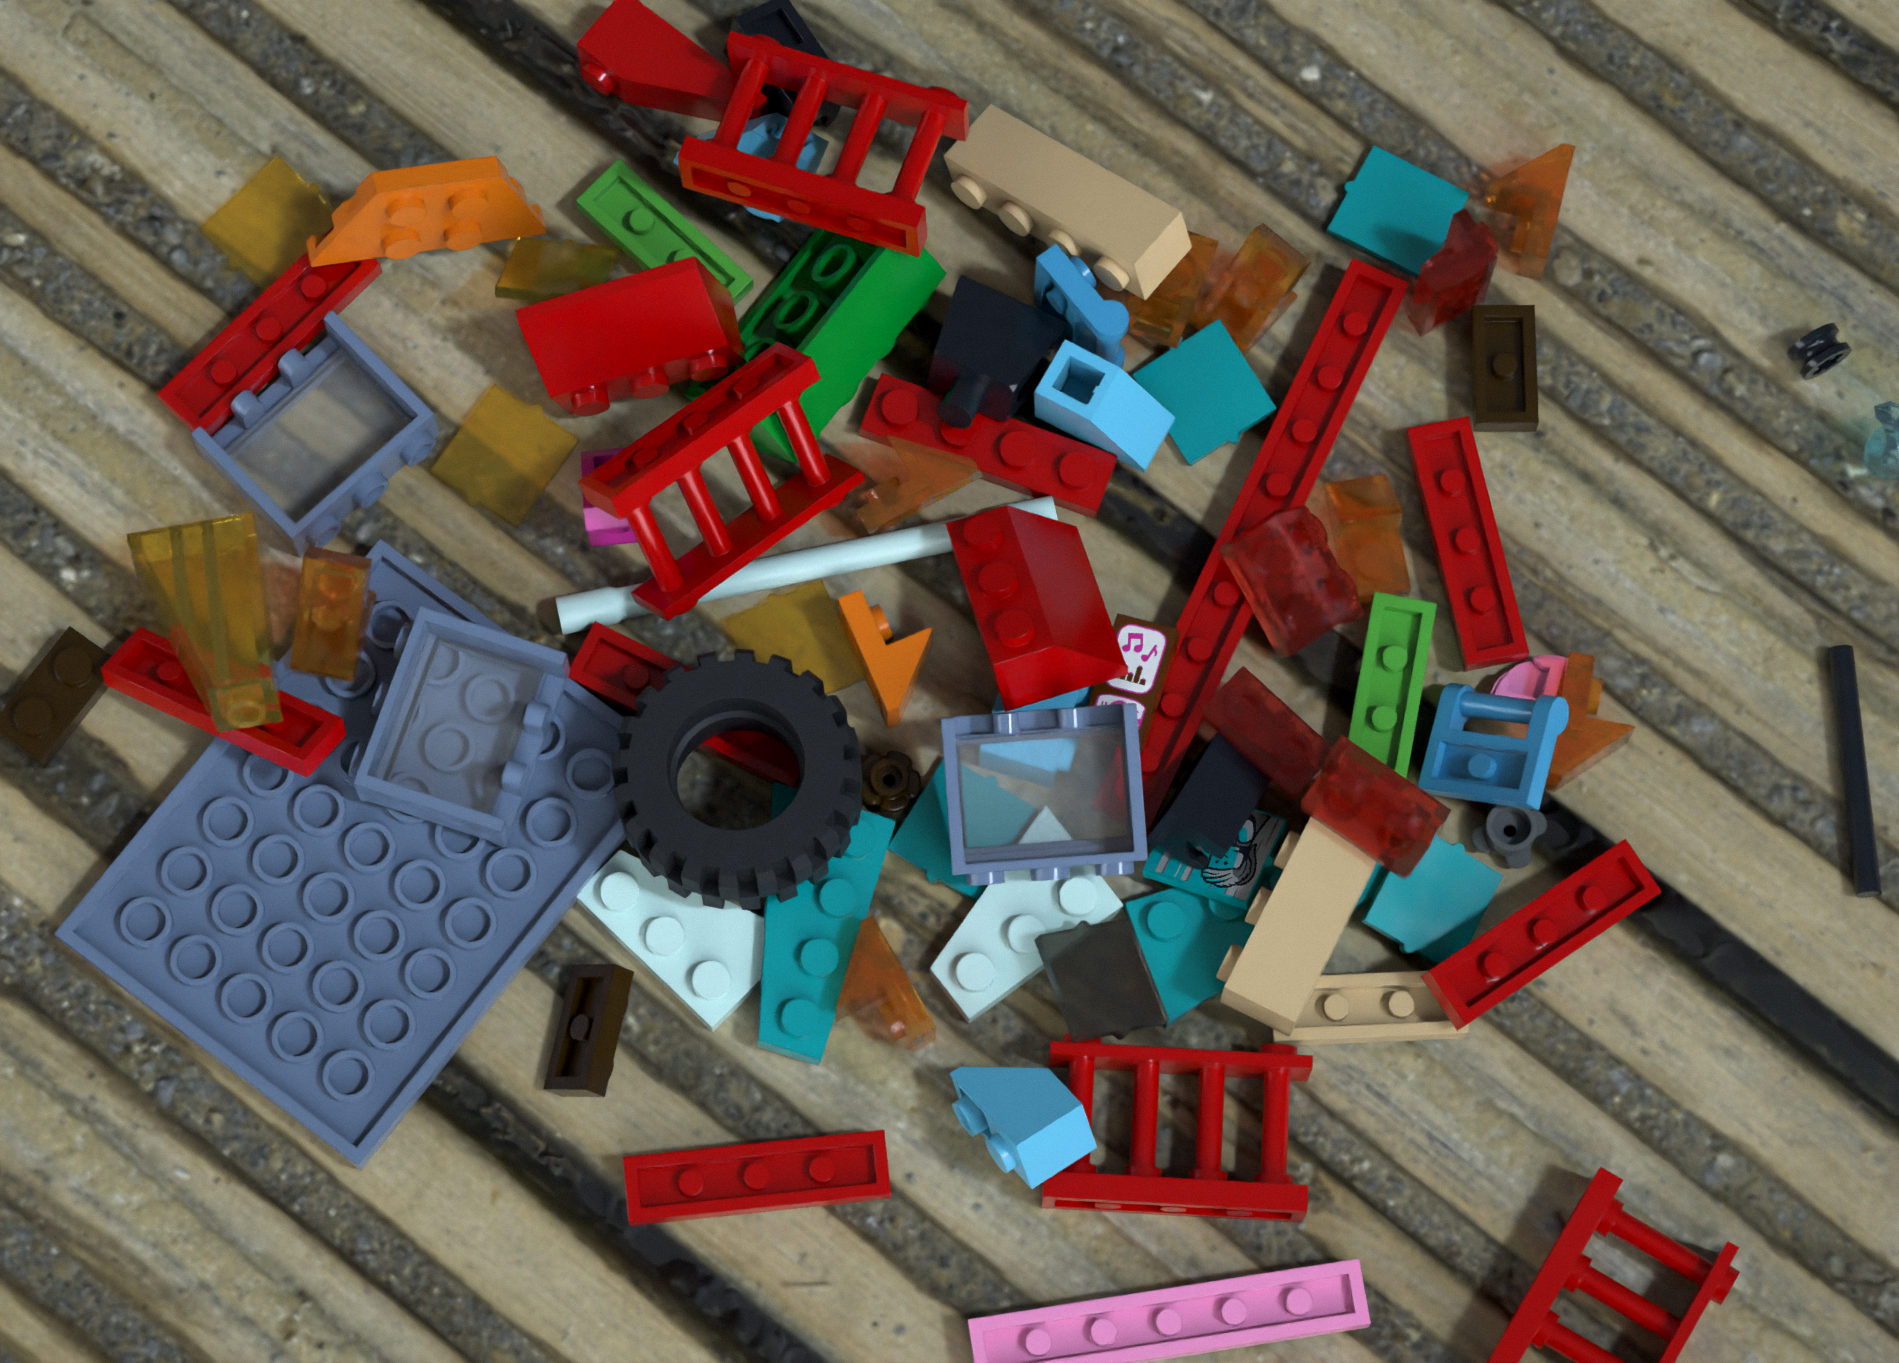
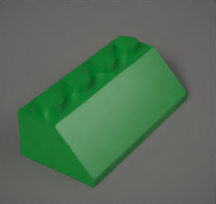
M817 228L738 326L746 362L729 367V372L718 379L694 381L684 395L691 402L772 345L780 342L811 357L821 377L820 380L804 390L799 398L802 409L818 442L821 431L837 411L853 399L857 393L858 385L876 362L892 350L896 337L912 317L927 306L932 299L933 291L947 273L925 247H923L918 258ZM776 411L752 427L749 435L757 450L793 463L798 462Z

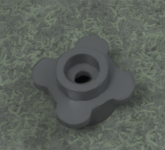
M1488 803L1487 810L1489 815L1484 825L1474 830L1472 834L1473 846L1481 853L1491 851L1505 858L1507 865L1511 868L1520 869L1527 866L1532 859L1530 848L1535 838L1543 835L1546 831V818L1537 810L1532 811L1527 808ZM1511 826L1515 830V835L1507 837L1503 829Z

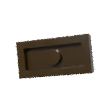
M1472 305L1470 310L1473 431L1536 432L1539 424L1535 305Z
M69 626L1 711L0 737L45 768L109 688L105 685L100 668L112 655Z
M617 964L572 965L544 1083V1090L562 1097H605L609 1078L614 1067V1056L623 1017L628 1007V996L634 971Z

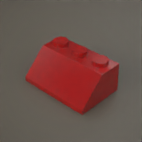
M695 256L515 310L518 324L550 398L566 412L576 416L600 414L610 408L611 402L631 396L637 399L654 398L666 393L669 390V385L688 379H693L694 381L715 380L726 375L729 372V367L746 362L731 292Z
M1008 505L946 523L957 569L1005 712L1128 675L1123 654L1077 526Z

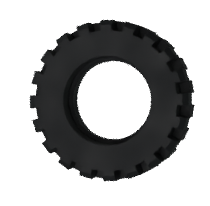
M735 649L734 660L718 662L716 651L697 655L698 668L685 673L683 667L678 663L662 673L665 685L661 689L656 691L653 687L647 686L635 699L638 711L635 717L625 716L618 731L620 748L613 752L612 774L615 783L613 790L623 830L631 848H636L639 852L642 865L653 877L664 876L667 879L669 890L685 899L691 892L702 895L704 906L723 909L725 899L740 900L742 910L761 908L760 898L776 894L779 902L782 903L798 896L797 885L807 879L811 884L815 885L829 873V860L832 857L842 858L851 843L850 830L852 826L859 823L862 810L861 791L863 789L860 748L855 728L849 726L847 710L837 695L827 696L824 693L823 681L810 670L802 672L800 676L794 673L790 659L772 654L768 664L756 662L755 651L751 649ZM739 730L759 732L777 739L792 751L800 771L798 793L781 814L771 821L754 828L725 830L709 826L697 820L686 811L677 790L678 772L687 756L697 746L718 734Z

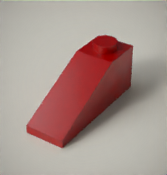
M614 0L576 43L581 68L580 73L585 81L601 94L608 95L612 91L628 104L721 122L740 77L737 74L731 73L728 67L638 0ZM761 92L749 120L769 114L768 97Z

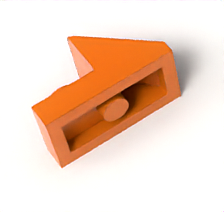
M859 589L838 598V618L886 727L889 729L900 724L931 650L933 627L886 645L885 642L893 639L887 618L879 604L869 607L862 590Z

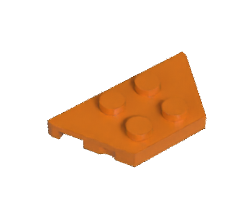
M494 155L371 172L356 188L355 195L344 201L331 214L334 229L326 237L312 235L306 241V249L310 266L317 267L380 257L396 260L406 259L416 255L418 252L444 248L464 251L474 248L480 243L546 234L547 229L540 206L538 204L531 206L527 202L522 185L515 178L508 176L506 167Z

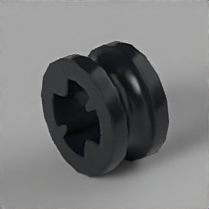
M1828 323L1813 330L1788 350L1787 355L1792 361L1798 360L1802 363V369L1799 373L1804 380L1813 379L1827 372L1850 354L1852 349L1847 342L1840 343L1836 338L1839 329L1835 323Z

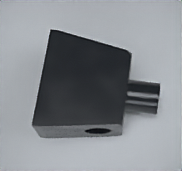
M961 274L935 348L927 386L931 391L943 396L937 407L940 418L948 425L959 429L970 427L978 412L999 422L1008 421L1039 385L1065 340L1069 323Z

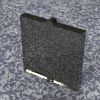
M1130 918L1093 925L1082 920L1072 929L1041 934L1034 940L1073 1043L1114 1035L1118 1040H1122L1131 1031L1164 1025L1169 1020Z

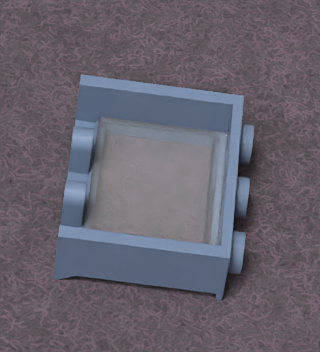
M333 310L323 318L328 336L305 356L296 348L288 351L278 362L281 377L259 397H256L250 390L241 392L231 403V409L235 418L211 438L199 426L191 433L198 454L273 528L299 558L311 547L314 550H319L330 543L342 528L341 521L358 506L367 508L375 503L389 486L388 479L405 464L412 467L425 459L433 450L436 444L435 438L440 434L434 413Z
M420 606L414 624L405 622L398 634L393 658L399 660V664L392 682L383 681L377 690L371 709V718L377 719L369 742L360 740L357 744L350 762L348 775L355 779L353 785L360 801L366 802L367 800L486 839L506 848L571 672L567 653Z
M1135 703L940 717L952 874H965L966 886L1005 883L1004 871L1030 869L1031 881L1070 878L1069 866L1095 864L1096 876L1135 873L1134 861L1148 860L1137 705Z

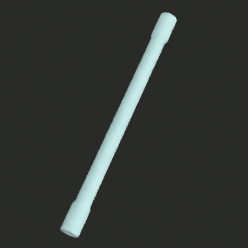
M1052 496L1007 504L1008 506L1058 521ZM969 516L756 559L702 596L697 604L951 552L953 550L946 523ZM643 583L620 588L604 587L555 597L563 635L589 630L595 621L608 626L617 624L626 618L653 613L637 604L631 595V592Z

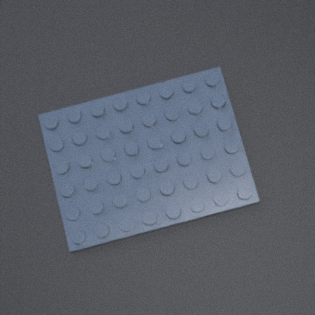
M379 539L262 681L341 717L346 731V736L315 771L306 778L216 737L54 933L57 939L361 1171L577 901L578 894L590 879L608 862L627 838L623 830L613 790L615 783L612 774L613 752L620 748L618 731L624 718L569 677L506 848L453 828L367 800L366 802L359 800L353 785L355 779L348 775L349 766L359 741L369 742L377 722V719L371 718L373 701L380 684L383 681L391 683L396 672L399 660L393 658V652L403 624L405 622L414 624L419 608L422 606L509 634L381 539ZM441 646L391 783L485 813L536 676Z

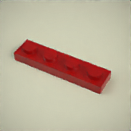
M334 225L323 235L324 237L334 229ZM306 251L157 393L160 403L191 432L201 426L211 437L234 415L231 409L232 401L244 390H250L255 395L280 371L278 362L288 351L296 348L300 352L325 328L323 318L333 310L338 315L382 273L380 263L373 258L311 267Z
M881 373L860 426V437L1033 498L1052 496L1054 505L1096 519L1117 464V455L1010 418L1008 421L999 422L979 412L970 427L966 429L952 427L945 423L937 412V407L943 398L942 395L930 389Z
M1469 416L1407 428L1405 438L1464 671L1467 672L1527 659L1529 649Z
M595 621L570 666L569 678L593 696L635 716L638 712L635 699L647 686L653 687L656 691L661 689L665 685L663 672L678 663L683 667L685 673L693 669ZM745 730L730 731L713 736L697 746L771 784L775 781L792 788H797L800 782L799 766L792 751L777 739L766 734Z
M139 627L100 668L106 686L306 778L315 771L346 736L341 717L143 627Z
M1625 838L1420 977L1458 1031L1653 899L1662 891Z
M885 1130L623 1157L630 1226L891 1199Z

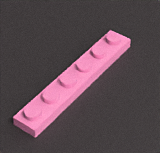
M1359 1259L973 1318L968 1319L967 1324L974 1363H1145L1368 1328L1371 1321Z

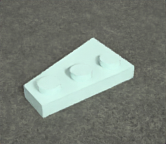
M1045 805L1018 844L1073 839ZM1093 865L1069 866L1070 878L1031 881L1030 869L1004 871L1005 883L988 885L930 967V975L968 1024L1123 911V903L1101 876H1096Z
M619 850L590 879L577 896V902L712 1032L760 986L764 918L753 912L742 910L740 906L725 900L723 909L704 906L702 895L691 892L685 899L669 890L667 879L664 876L653 877L642 865L641 859L622 850Z

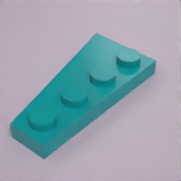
M775 781L773 782L771 787L770 821L791 804L798 793V789ZM861 810L858 825L852 826L850 830V845L842 858L832 857L829 860V873L815 885L811 884L807 879L797 885L798 896L782 903L779 902L776 894L766 896L756 1046L819 1066L894 830L895 820Z
M1274 855V856H1273L1274 862H1275V859H1276L1277 855ZM1379 859L1353 912L1371 902L1385 875L1381 859ZM1274 866L1272 873H1265L1248 910L1177 887L1125 903L1124 910L1165 1029L1185 1017L1186 1013L1210 998L1212 1000L1222 994L1226 983L1216 978L1219 968L1232 943L1243 948L1245 947L1255 927L1245 922L1250 907L1262 886L1271 891L1274 890L1283 872L1282 869Z

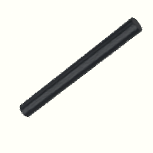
M1838 645L1828 649L1854 884L1856 897L1868 898L1881 895L1882 890L1853 646Z

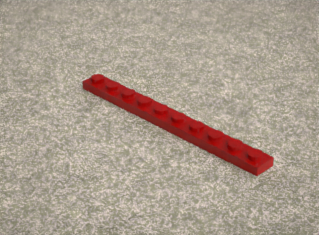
M1352 258L1175 626V628L1179 629L1180 639L1144 752H1140L1146 835L1152 829L1407 293L1409 282L1355 258ZM1117 747L1091 801L1090 809L1126 825L1121 747Z

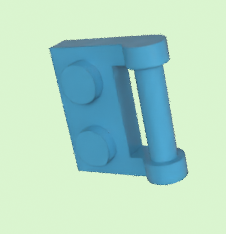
M1054 244L1036 257L1033 303L1039 310L1069 323L1065 337L1066 340L1122 369L1125 353L1120 340L1127 333L1129 327L1128 310L1118 301H1104L1094 289L1096 280L1087 265L1076 255L1068 258L1061 248Z
M1447 684L1442 690L1417 788L1429 795L1539 810L1557 736L1564 731L1568 723L1569 706L1566 699L1551 695H1541L1537 700L1477 693L1470 685ZM1471 717L1529 725L1526 739L1463 731L1464 723L1469 721Z

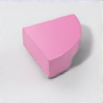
M1540 655L1531 660L1524 661L1500 676L1490 694L1537 700L1541 695L1556 696L1566 657Z

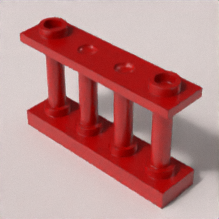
M730 31L726 40L730 72L740 75L714 138L704 141L686 135L677 156L682 187L919 258L927 239L925 206L917 204L915 199L941 135L966 141L969 134L968 100L959 98L955 93L943 87L930 86L924 88L784 47L778 41L766 35L753 34L747 36ZM767 83L798 92V96L773 156H768L764 159L741 152L737 147L763 84ZM823 100L858 110L832 174L825 176L798 169L796 166ZM882 117L917 128L891 192L884 194L858 187L855 184Z
M780 342L775 343L578 481L587 502L619 520L626 516L654 575L631 592L637 604L666 621H669L674 616L688 612L698 603L702 596L818 513L838 505L845 498L846 493L865 481L860 469L828 453L822 454L799 402L802 392L821 379L811 357ZM774 411H776L802 469L801 472L775 490L749 435L754 425ZM725 446L753 506L726 525L723 523L699 470L703 461ZM675 481L703 538L701 543L677 560H674L649 506L652 497Z
M1068 1033L1063 1036V1042H1050L1048 1067L1068 1068L1067 1088L1082 1103L1091 1131L1094 1070L1134 1072L1129 1166L1123 1167L1122 1175L1096 1173V1165L1090 1163V1153L1042 1182L1041 1208L1303 1222L1308 1210V1185L1293 1184V1176L1287 1174L1290 1081H1308L1313 1067V1056L1298 1055V1048L1288 1044H1263L1259 1046L1258 1053L1102 1044V1037L1091 1033ZM1160 1074L1199 1076L1195 1169L1188 1171V1178L1162 1177V1169L1156 1167ZM1225 1077L1264 1079L1261 1171L1254 1175V1182L1227 1181L1228 1173L1221 1171Z
M1600 1166L1578 1201L1486 1363H1519L1529 1344L1540 1350L1545 1344L1575 1363H1627L1558 1322L1560 1315L1550 1310V1307L1562 1287L1571 1293L1576 1288L1667 1341L1655 1363H1675L1709 1301L1712 1300L1721 1305L1736 1281L1740 1271L1730 1266L1739 1247L1727 1241L1717 1252L1712 1262L1622 1210L1624 1203L1614 1198L1623 1179ZM1593 1232L1603 1237L1609 1232L1698 1284L1699 1286L1681 1318L1590 1266L1592 1259L1582 1252Z

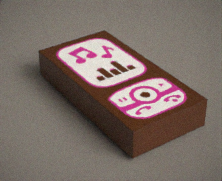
M1117 613L1113 629L1128 669V675L1095 684L1088 706L1135 703L1137 705L1140 752L1143 753L1176 652L1180 633L1178 628ZM1120 733L1082 736L1083 738L1121 747Z

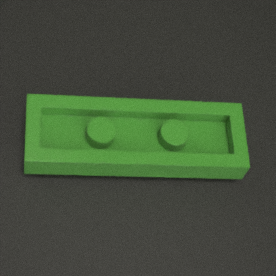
M620 159L575 200L577 210L644 271L695 256L731 292L734 307L754 288L753 279Z
M1374 592L1343 763L1396 790L1403 791L1408 773L1437 603Z

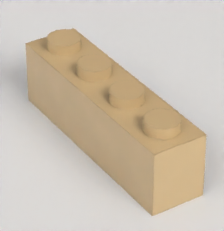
M992 104L969 127L966 141L957 140L944 155L953 181L951 188L963 203L973 209H979L982 206L999 216L1001 221L1011 231L1020 236H1026L1029 233L1045 242L1048 248L1057 244L1068 258H1071L1073 255L1078 256L1106 286L1115 291L1126 289L1146 300L1192 248L1180 210Z
M1340 761L1330 780L1318 775L1302 807V810L1312 814L1302 835L1290 830L1273 864L1283 870L1274 890L1271 891L1262 886L1245 918V922L1255 926L1245 947L1243 948L1232 943L1216 975L1217 979L1226 983L1221 995V1003L1290 1037L1405 809L1409 795Z

